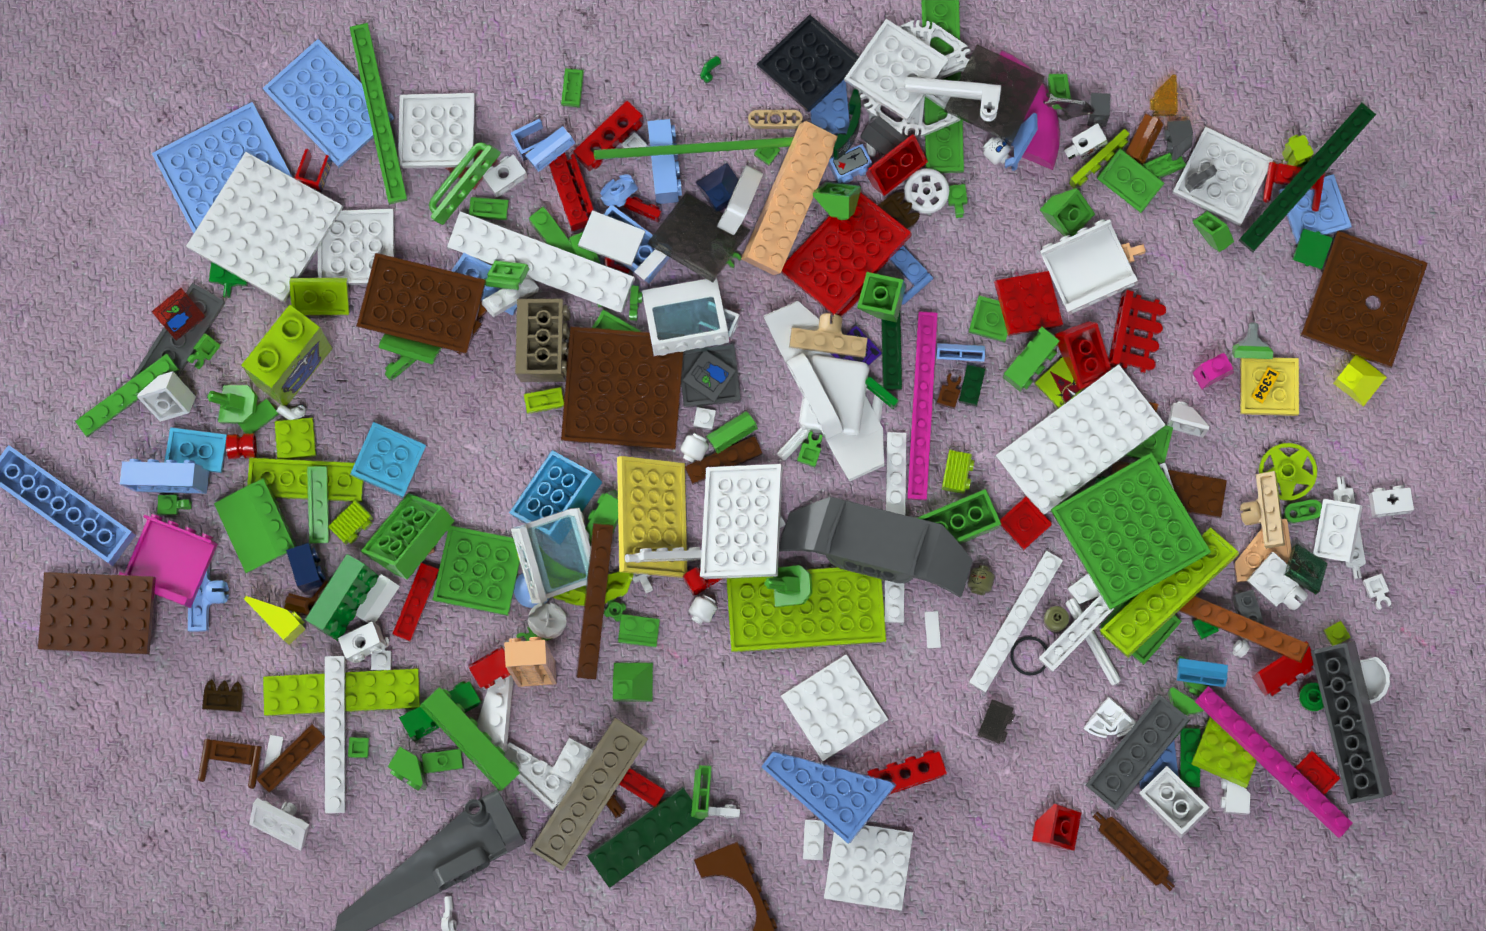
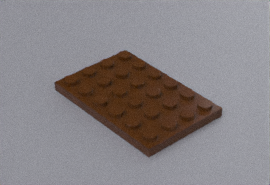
M375 253L356 327L468 354L486 280Z
M44 572L38 649L150 655L156 577Z

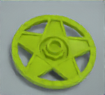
M1283 443L1272 447L1265 453L1260 462L1259 474L1263 473L1264 463L1268 456L1271 455L1274 467L1266 472H1276L1277 483H1279L1281 490L1280 500L1291 501L1299 499L1313 488L1317 478V465L1307 449L1297 444ZM1290 447L1298 449V451L1288 457L1280 448ZM1307 456L1312 464L1313 475L1302 468ZM1296 484L1309 485L1303 492L1292 496Z

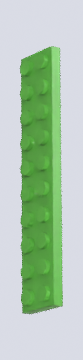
M921 0L922 28L929 21V29H932L933 22L960 40L959 0ZM939 37L931 39L930 47L944 56L954 52V48ZM961 72L941 80L961 81ZM925 97V125H931L945 119L948 115L947 112ZM962 118L954 124L925 136V157L928 161L926 168L937 170L940 173H964Z

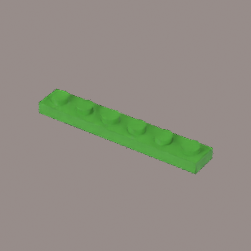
M165 354L75 422L84 435L89 437L138 401L137 395L155 378L172 371L176 373L180 369L170 355Z

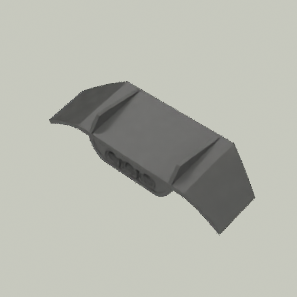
M834 497L816 501L789 513L779 544V552H815L826 555V558L833 565L843 570L900 584L917 578L935 584L958 597L963 595L973 561L942 524Z

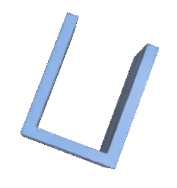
M540 119L511 132L512 140L523 161L527 160L525 155L541 142L522 150L518 140L542 129L543 126Z

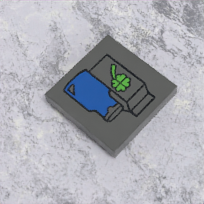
M704 350L683 379V382L715 403L735 375L736 370Z

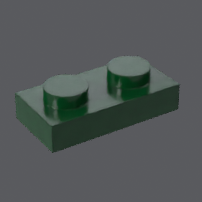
M967 365L959 403L977 407L986 369Z

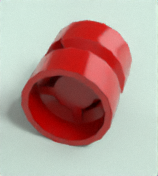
M246 433L242 437L238 434L227 435L226 451L228 459H240L241 456H244L245 459L256 458L257 443L255 434Z

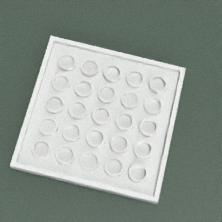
M245 152L186 247L269 295L285 302L290 294V278L301 277L342 211L343 206Z

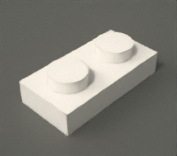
M805 820L803 860L823 861L824 822L820 820Z

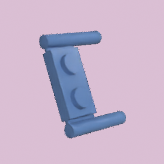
M904 246L889 259L907 280L914 285L904 294L902 305L906 304L933 280V277Z

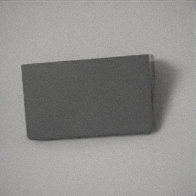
M879 115L870 120L860 135L861 139L883 156L907 139Z

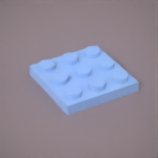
M1334 174L1324 177L1319 211H1312L1315 191L1313 189L1309 190L1287 214L1296 244H1298L1303 228L1313 232L1319 231L1320 234L1326 236L1352 227Z

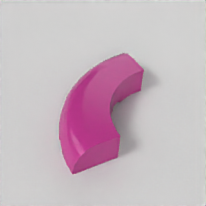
M1002 50L989 77L988 84L1001 85V93L1013 103L1021 124L1033 113L1037 114L1038 130L1022 158L1053 170L1060 146V125L1057 110L1052 108L1050 93L1039 76L1028 65L1014 55Z

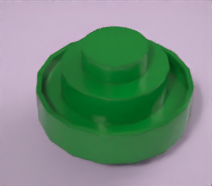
M1309 683L1300 690L1299 702L1307 711L1317 712L1324 708L1318 683Z

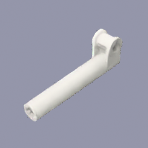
M906 77L905 92L981 100L980 116L984 121L991 122L997 116L1001 85ZM987 108L991 109V113L987 112Z

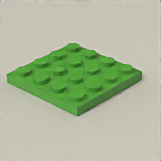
M450 526L432 600L509 616L520 566L514 538Z

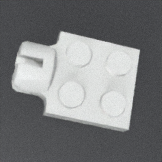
M1271 552L1246 581L1275 607L1280 603H1284L1289 609L1296 610L1301 604L1294 597L1300 602H1305L1308 596L1298 584L1302 577L1299 574L1296 576L1295 573L1289 575V571H1287L1289 565L1274 552Z

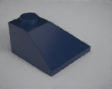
M728 163L697 181L696 185L717 214L728 206L738 178Z

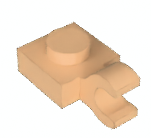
M1129 243L1121 245L1129 263L1134 262L1133 256L1143 255L1146 252L1144 244L1132 248Z

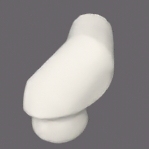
M281 404L276 412L288 420L302 418L305 415L306 409L302 405L289 409Z

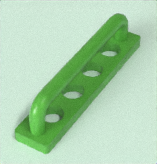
M476 143L432 196L429 202V209L432 212L431 218L435 222L444 225L499 157L501 152L490 144ZM483 150L437 208L436 204L478 151Z

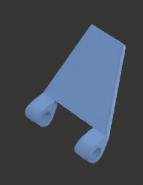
M1033 113L1014 132L1004 136V141L1006 143L1011 141V146H1014V157L1005 160V168L1011 166L1012 171L1017 170L1021 157L1038 130L1036 113Z

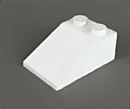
M1167 766L1139 793L1180 839L1208 813L1210 808Z

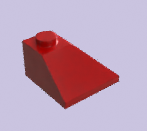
M1054 804L1035 822L1032 841L1051 847L1075 851L1082 812Z

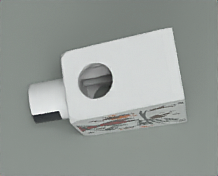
M1096 124L1073 137V145L1065 149L1064 152L1069 160L1078 155L1081 160H1084L1100 152L1108 142L1099 124Z

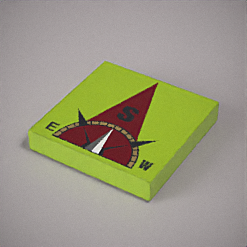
M1063 357L1034 383L1058 409L1085 389H1078Z

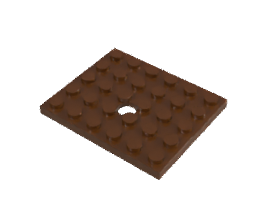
M1337 231L1300 336L1392 368L1428 263ZM1370 296L1378 298L1380 307L1376 310L1369 309L1366 306V299Z

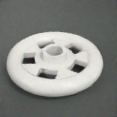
M930 168L917 170L906 181L904 188L905 199L907 202L912 203V209L919 213L930 214L937 212L946 204L949 198V184L946 178L937 170ZM930 176V182H922V177ZM937 182H939L942 187V190L936 191V187L934 184ZM914 183L919 184L917 193L912 192ZM926 187L930 189L928 195L923 193V189ZM937 196L939 201L932 205L930 200ZM918 197L925 200L923 205L916 202Z

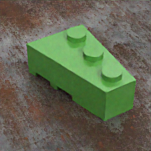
M1043 327L1038 330L1039 333L1032 341L1030 340L1024 351L1018 355L1003 375V379L1019 392L1023 388L1027 390L1033 383L1032 378L1034 375L1037 374L1039 376L1045 369L1044 363L1047 360L1051 361L1058 353L1055 350L1060 340Z
M615 489L600 496L597 501L599 504L596 511L593 510L588 517L590 522L585 529L589 534L590 547L593 523L613 525V533L618 524V491Z

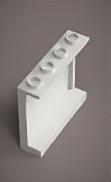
M1105 219L1095 223L1094 227L1089 229L1088 227L1082 228L1077 231L1078 234L1072 237L1067 235L1054 245L1049 243L1043 246V250L1040 251L1068 315L1138 285L1136 275L1133 273L1110 219L1107 221Z

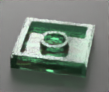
M1296 543L1292 547L1284 575L1316 595L1320 592L1328 563Z

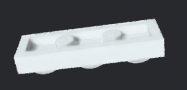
M526 275L523 282L519 284V290L503 288L483 299L482 305L495 317L516 305L517 299H526L537 293L539 287Z

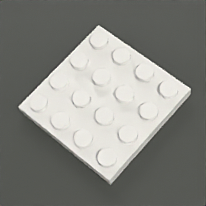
M886 19L846 75L844 81L907 121L925 94L905 92L906 77L937 79L948 63L949 58Z
M475 94L400 95L398 143L400 168L457 167L474 146ZM474 157L466 167H471L474 163Z
M1205 127L1172 194L1241 226L1268 172L1269 162H1272L1273 159ZM1214 165L1217 169L1216 175L1189 193L1185 187L1188 182L1187 179L1192 174L1204 172Z
M342 210L318 248V278H347L348 285H367L375 253L394 257V210Z
M844 655L781 695L784 703L822 762L888 721V718L847 655Z
M864 825L849 844L834 832L824 899L902 911L913 832Z

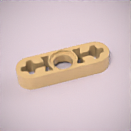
M754 110L748 116V123L754 129H797L803 121L802 114L797 110ZM765 115H767V124H765V120H759V123L751 120L755 116H759V119H765ZM778 115L781 121L778 124H773L770 121L771 116ZM783 115H786V119H792V116H796V119L799 120L796 123H792V120H786V124H783Z

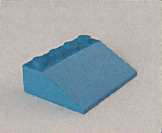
M552 450L509 513L526 524L570 508H580L582 512L602 484V481L590 470ZM566 517L536 527L534 530L560 545L572 528L570 518Z

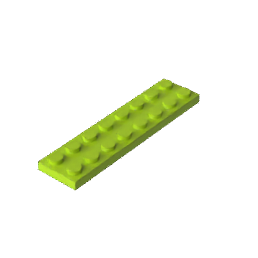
M1211 527L1202 535L1211 551L1210 554L1138 594L1100 630V633L1127 658L1239 555V552Z
M419 669L345 672V712L413 709L420 707ZM325 673L263 677L264 716L325 713Z

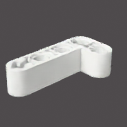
M748 165L745 166L729 204L717 225L718 228L735 235L748 212L763 173Z

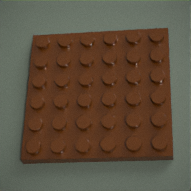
M570 326L561 441L676 450L684 352L654 356L649 332ZM657 333L658 340L685 336Z

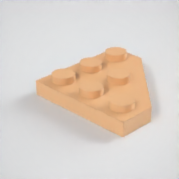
M1282 519L1285 546L1266 549L1261 529L1234 563L1236 583L1247 582L1246 580L1271 552H1274L1289 565L1292 550L1287 519Z

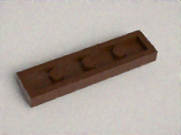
M755 436L726 448L718 454L714 453L703 458L701 461L685 466V470L692 485L706 479V467L737 466L762 455V451Z
M311 724L256 780L271 794L325 740V736Z

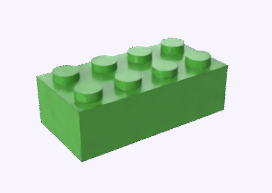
M986 489L918 517V519L942 524L959 544L987 534L1001 526V522Z

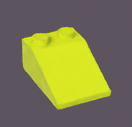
M248 596L244 598L288 645L306 630L302 626L305 622L295 612L291 614L288 610Z

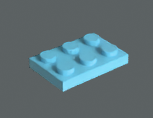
M170 427L164 463L166 460H175L177 463L191 460L195 461V464L202 465L209 472L222 473L227 435Z

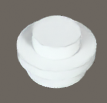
M1245 639L1242 641L1238 640L1232 647V654L1240 658L1243 657L1250 649L1248 641Z

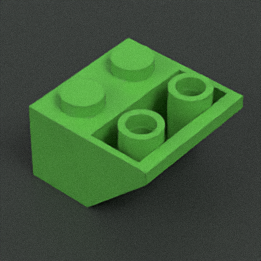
M399 747L388 765V768L391 769L390 774L401 781L404 778L407 779V784L417 791L420 788L426 790L427 785L421 760L402 747Z

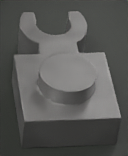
M1212 165L1199 174L1194 173L1187 179L1188 182L1185 187L1189 193L1216 175L1217 169L1215 166Z

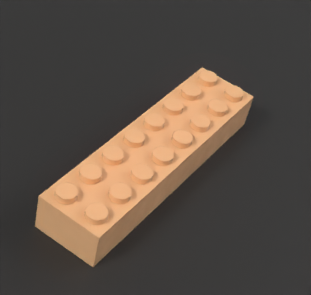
M808 121L799 124L741 260L772 275L781 273L812 202L813 192L817 190L834 151L833 148L837 136Z
M531 637L529 641L513 638L509 639V642H504L505 665L518 687L557 684L556 662L545 640H541V637Z

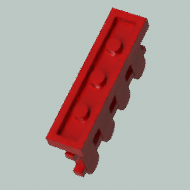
M1126 290L1121 294L1108 359L1111 367L1122 364L1121 368L1126 369L1127 366L1139 368L1140 373H1146V370L1151 371L1156 366L1155 361L1149 358V353H1154L1159 349V343L1152 340L1153 334L1157 335L1163 330L1162 324L1156 322V317L1163 316L1166 313V307L1159 304L1160 300L1155 299L1154 302L1143 300L1141 295L1137 294L1133 297L1134 291ZM1138 311L1151 314L1150 320L1137 317ZM1134 330L1147 332V338L1135 336ZM1131 348L1143 350V356L1131 354Z

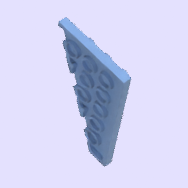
M776 751L772 752L761 766L848 844L853 841L896 786L891 781Z

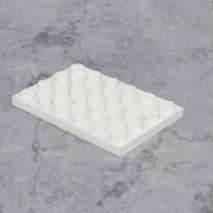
M781 464L706 467L700 577L704 579L778 576L783 471Z

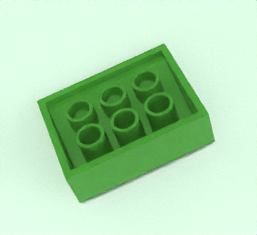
M267 479L254 482L214 503L245 573L287 555L286 550L297 547Z
M408 493L363 547L361 552L395 575L407 580L433 547L437 545L445 532L449 530L450 526L454 523V519L442 506Z

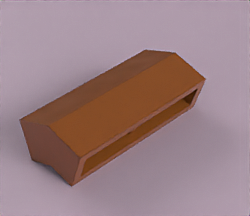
M1145 114L1126 153L1140 164H1144L1164 123L1159 118Z

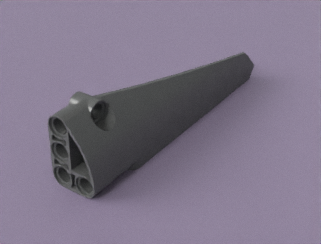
M497 789L479 800L472 799L468 801L462 813L382 881L338 915L335 931H368L484 870L493 860L526 844L499 790ZM474 808H480L476 814H471Z

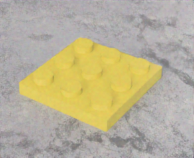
M1240 358V414L1298 416L1299 358ZM1270 367L1280 374L1262 404L1251 398L1265 371Z

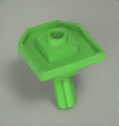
M223 385L222 393L210 391L207 395L209 402L220 404L219 423L246 424L255 415L258 396L248 385Z
M801 565L778 568V576L768 577L766 582H764L767 589H774L775 607L805 604L813 594L811 573Z

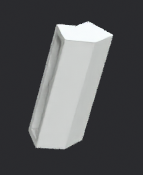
M381 574L375 586L368 592L365 602L360 604L356 610V616L367 624L370 622L376 623L400 586Z

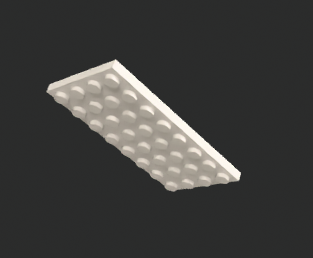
M1117 365L999 452L996 457L1022 492L1043 515H1046L1052 508L1058 506L1162 429L1165 423L1121 366Z

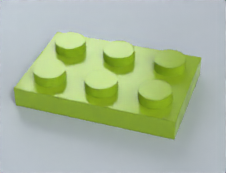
M290 278L291 306L303 315H349L347 278Z

